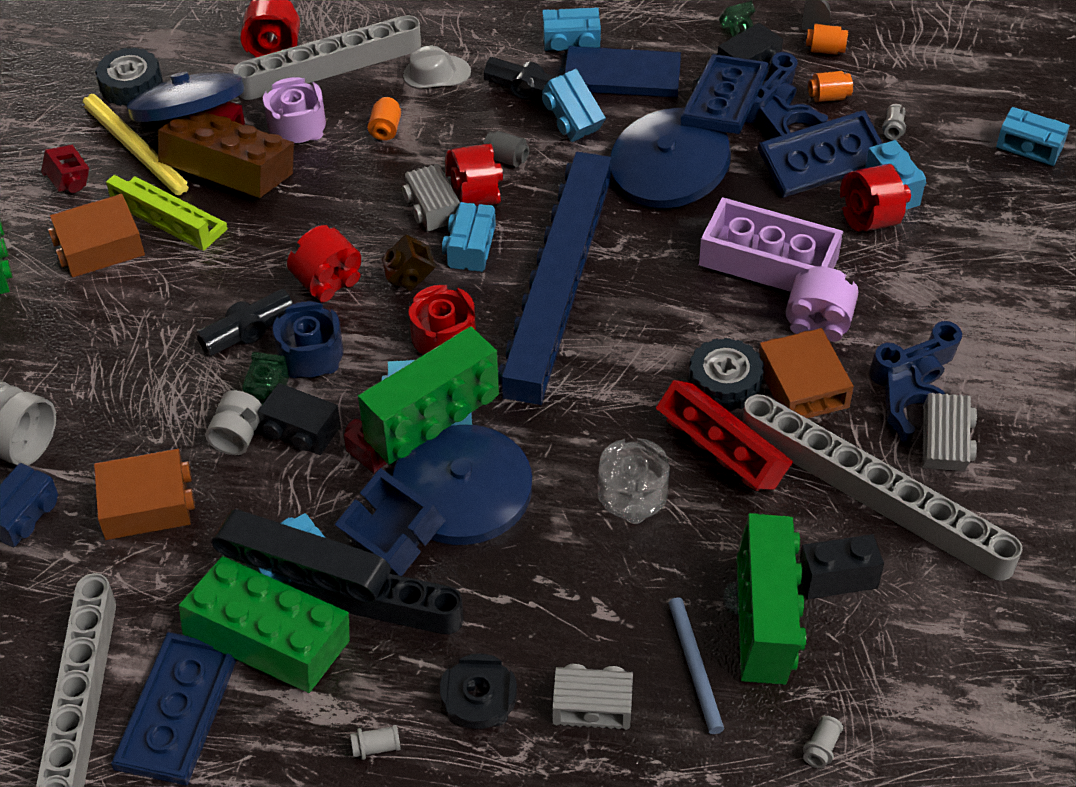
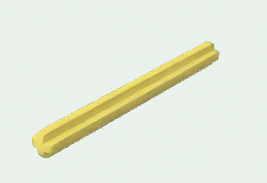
M95 94L84 97L85 109L177 196H181L183 192L188 191L187 181L171 166L158 162V153Z

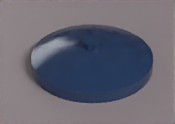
M180 72L171 75V80L158 84L132 99L127 104V110L130 119L133 121L148 122L172 119L201 112L226 103L242 94L245 88L242 77L238 74L212 72L189 75L188 72Z
M685 108L664 109L645 115L628 126L618 137L610 155L612 157L611 171L616 186L628 199L647 207L673 208L692 203L710 193L727 173L731 160L727 133L681 125V115Z
M478 425L449 426L441 431L436 438L427 440L413 449L408 456L399 458L393 472L395 479L434 505L446 520L431 539L445 544H476L503 534L523 516L532 494L531 467L522 449L504 434Z

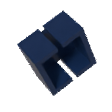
M380 468L360 492L376 510L374 514L371 515L355 499L335 525L349 540L364 551L385 559L390 564L391 571L402 576L421 551L417 548L419 543L421 542L426 546L446 520L434 505Z

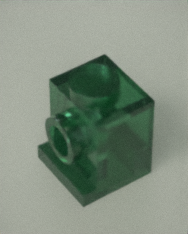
M253 352L251 355L252 362L242 389L243 392L254 396L263 405L278 383L287 385L289 374L285 356Z

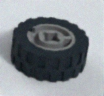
M123 48L119 51H113L98 62V67L95 70L102 97L106 98L108 102L119 106H127L132 99L163 82L157 58H155L153 53H149L145 49Z
M731 338L712 339L710 342L701 344L700 348H696L693 356H691L688 383H693L728 411H733L737 408L742 409L750 396L759 395L764 371L763 361L760 360V354L755 352L749 344H744L743 341L731 340Z

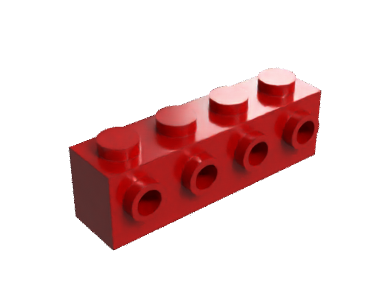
M673 380L656 407L658 411L667 417L669 424L689 434L694 444L713 453L717 457L716 460L722 466L737 472L743 477L742 481L756 491L760 489L775 490L793 463L789 457L693 383Z

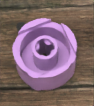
M299 77L285 78L272 84V90L268 94L267 92L264 93L263 103L270 134L280 135L283 139L294 143L318 140L323 136L326 118L322 91L316 83L313 82V85L305 83V79Z
M811 267L808 273L802 275L799 272L795 276L786 308V317L791 323V331L798 334L803 331L822 328L829 341L836 342L841 340L842 335L850 328L859 290L855 282L853 281L851 285L845 280L846 274L828 267Z

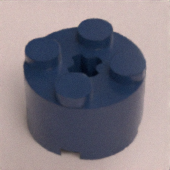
M312 301L296 303L286 308V313L280 319L278 317L275 319L273 334L279 362L287 371V374L292 378L331 374L337 371L344 350L340 322L336 312L332 309L330 312L323 308V304Z

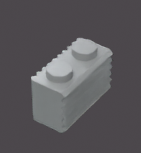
M435 163L434 166L430 165L428 168L424 166L423 169L418 168L417 171L412 170L411 173L407 171L405 174L406 185L402 186V192L405 201L413 204V213L417 223L422 222L424 227H426V231L447 226L450 214H456L460 201L440 165Z
M929 393L923 407L922 467L965 471L970 461H975L977 444L976 440H970V428L974 429L976 426L977 409L971 408V397L968 395L956 396L954 394Z
M569 664L565 668L556 667L553 724L556 726L561 724L563 726H586L587 728L592 726L594 728L608 727L612 729L615 727L617 729H630L633 672H626L617 666H608L603 670L586 669L585 666L580 664Z

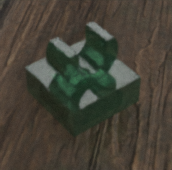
M752 1L727 7L719 17L722 28L730 27V32L735 37L740 33L738 24L743 25L745 30L752 27L753 22L750 17L755 12Z

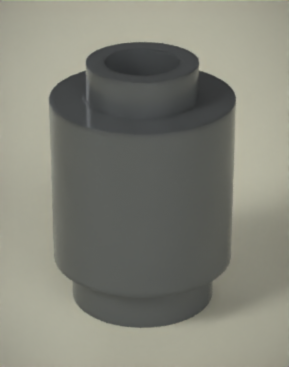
M496 131L495 133L489 132L483 144H492L494 161L518 167L521 163H525L528 158L529 146H527L525 138Z

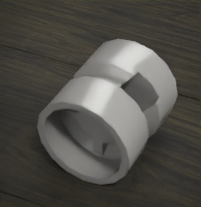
M232 390L224 393L216 409V415L213 416L205 433L208 443L216 450L225 454L242 455L245 453L254 435V430H256L259 424L258 410L262 404L254 396L243 391Z

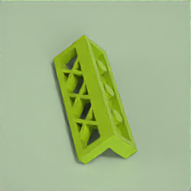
M113 175L106 181L110 197L123 194L131 214L202 251L207 249L228 229L226 222L136 176L130 181H126ZM208 226L213 227V229L209 231Z

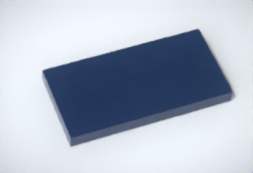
M569 46L565 73L577 69L589 91L593 93L678 97L681 52Z
M716 54L711 55L681 115V125L740 134L768 73V63Z
M862 110L760 142L757 149L782 198L843 179L849 172L865 169L869 147L883 143L866 111Z
M167 632L111 762L113 770L188 786L237 659H234L230 654L226 655L213 649L212 646L195 638Z

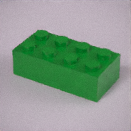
M470 326L358 395L364 440L390 465L399 458L408 456L413 449L427 440L436 438L441 431L455 422H461L477 408L492 402L499 395L497 350Z
M748 514L736 554L741 681L786 685L791 670H797L798 652L805 649L806 629L805 627H800L799 618L803 616L804 596L799 595L797 586L801 583L802 565L801 563H796L795 556L799 552L800 534L799 532H794L793 517Z
M224 556L217 561L179 604L183 635L200 640L226 655L230 654L234 659L307 693L312 691L350 641L349 612Z

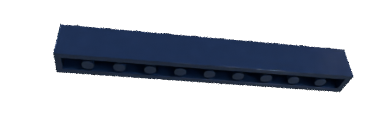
M576 152L573 163L567 164L565 171L566 184L561 183L558 193L559 205L554 204L551 214L552 226L547 225L545 230V248H539L537 255L538 269L531 272L529 288L531 290L530 293H524L521 308L523 314L516 317L514 324L515 338L514 340H509L507 344L506 359L508 360L506 365L501 364L499 368L498 383L502 384L504 399L542 405L611 181L612 157Z

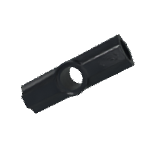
M495 57L488 59L483 72L484 80L508 87L516 97L524 100L530 99L533 95L542 98V91L547 82L557 77L545 73L542 67L535 62H525L521 66Z
M279 289L252 304L246 301L237 302L227 310L224 318L196 331L197 340L207 356H212L240 341L246 344L254 343L263 337L267 327L273 325L277 317L280 319L286 313L285 309L293 305L289 294L284 289Z

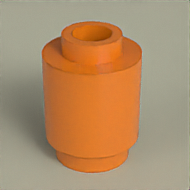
M814 24V29H808L806 46H811V52L831 55H838V52L845 53L848 30H841L840 26Z
M843 71L814 73L812 80L808 81V93L810 97L814 98L815 102L844 100L853 93V80L850 73L844 74Z
M383 97L373 105L367 128L374 138L385 141L395 137L401 117V109L396 100L390 97Z

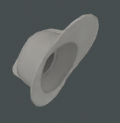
M430 45L421 47L410 54V64L405 68L403 78L408 85L419 89L454 86L468 80L471 76V68L465 60L456 56H450L441 48Z

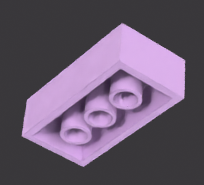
M722 197L701 238L699 265L791 292L795 276L799 272H801V275L808 273L811 267L834 269L839 258L843 231Z

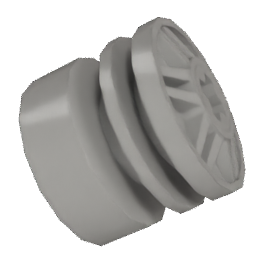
M0 380V459L16 466L19 463L29 466L44 453L53 437L56 426V410L53 403L31 392H24L18 387L10 386L8 383Z

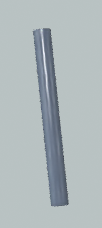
M673 598L668 604L709 733H721L724 730V726L683 599Z

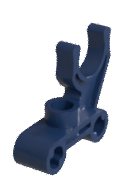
M779 52L773 56L767 81L761 86L745 121L748 123L760 121L772 138L791 133L787 126L792 123L798 122L814 126L828 120L827 115L814 110L809 105H790L797 91L792 82L798 63L795 56L787 52Z
M950 321L938 322L933 327L928 341L905 350L894 343H883L876 349L869 369V375L876 384L885 386L887 422L895 429L902 442H909L915 431V427L904 415V408L910 404H924L929 393L945 394L943 390L930 385V383L937 380L943 374L945 368L942 365L952 361L962 339V331L955 323Z

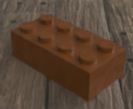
M204 110L177 117L158 129V162L261 198L293 174L294 142L283 139L277 134H269L257 130L251 125L236 123L228 117L216 116Z

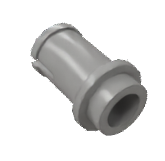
M892 104L887 108V117L882 125L883 134L891 140L900 138L906 130L904 123L906 111L903 107L900 113V104Z
M822 716L819 719L811 741L806 742L803 746V758L809 765L815 768H824L832 762L834 758L832 750L840 733L843 731V725L839 720L831 716Z
M397 725L362 732L361 728H358L357 733L350 734L353 757L361 756L362 760L366 759V755L400 750Z

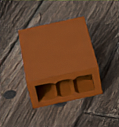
M123 194L50 215L54 227L48 229L54 247L60 245L61 248L56 249L61 267L68 266L72 278L145 255L139 231Z
M822 328L803 331L778 339L773 338L760 343V360L763 361L764 365L763 377L775 401L805 418L850 408L854 386Z
M179 449L94 463L98 521L105 540L191 525L189 510H195L193 491L192 489H187L186 483L192 482L189 461L182 462Z

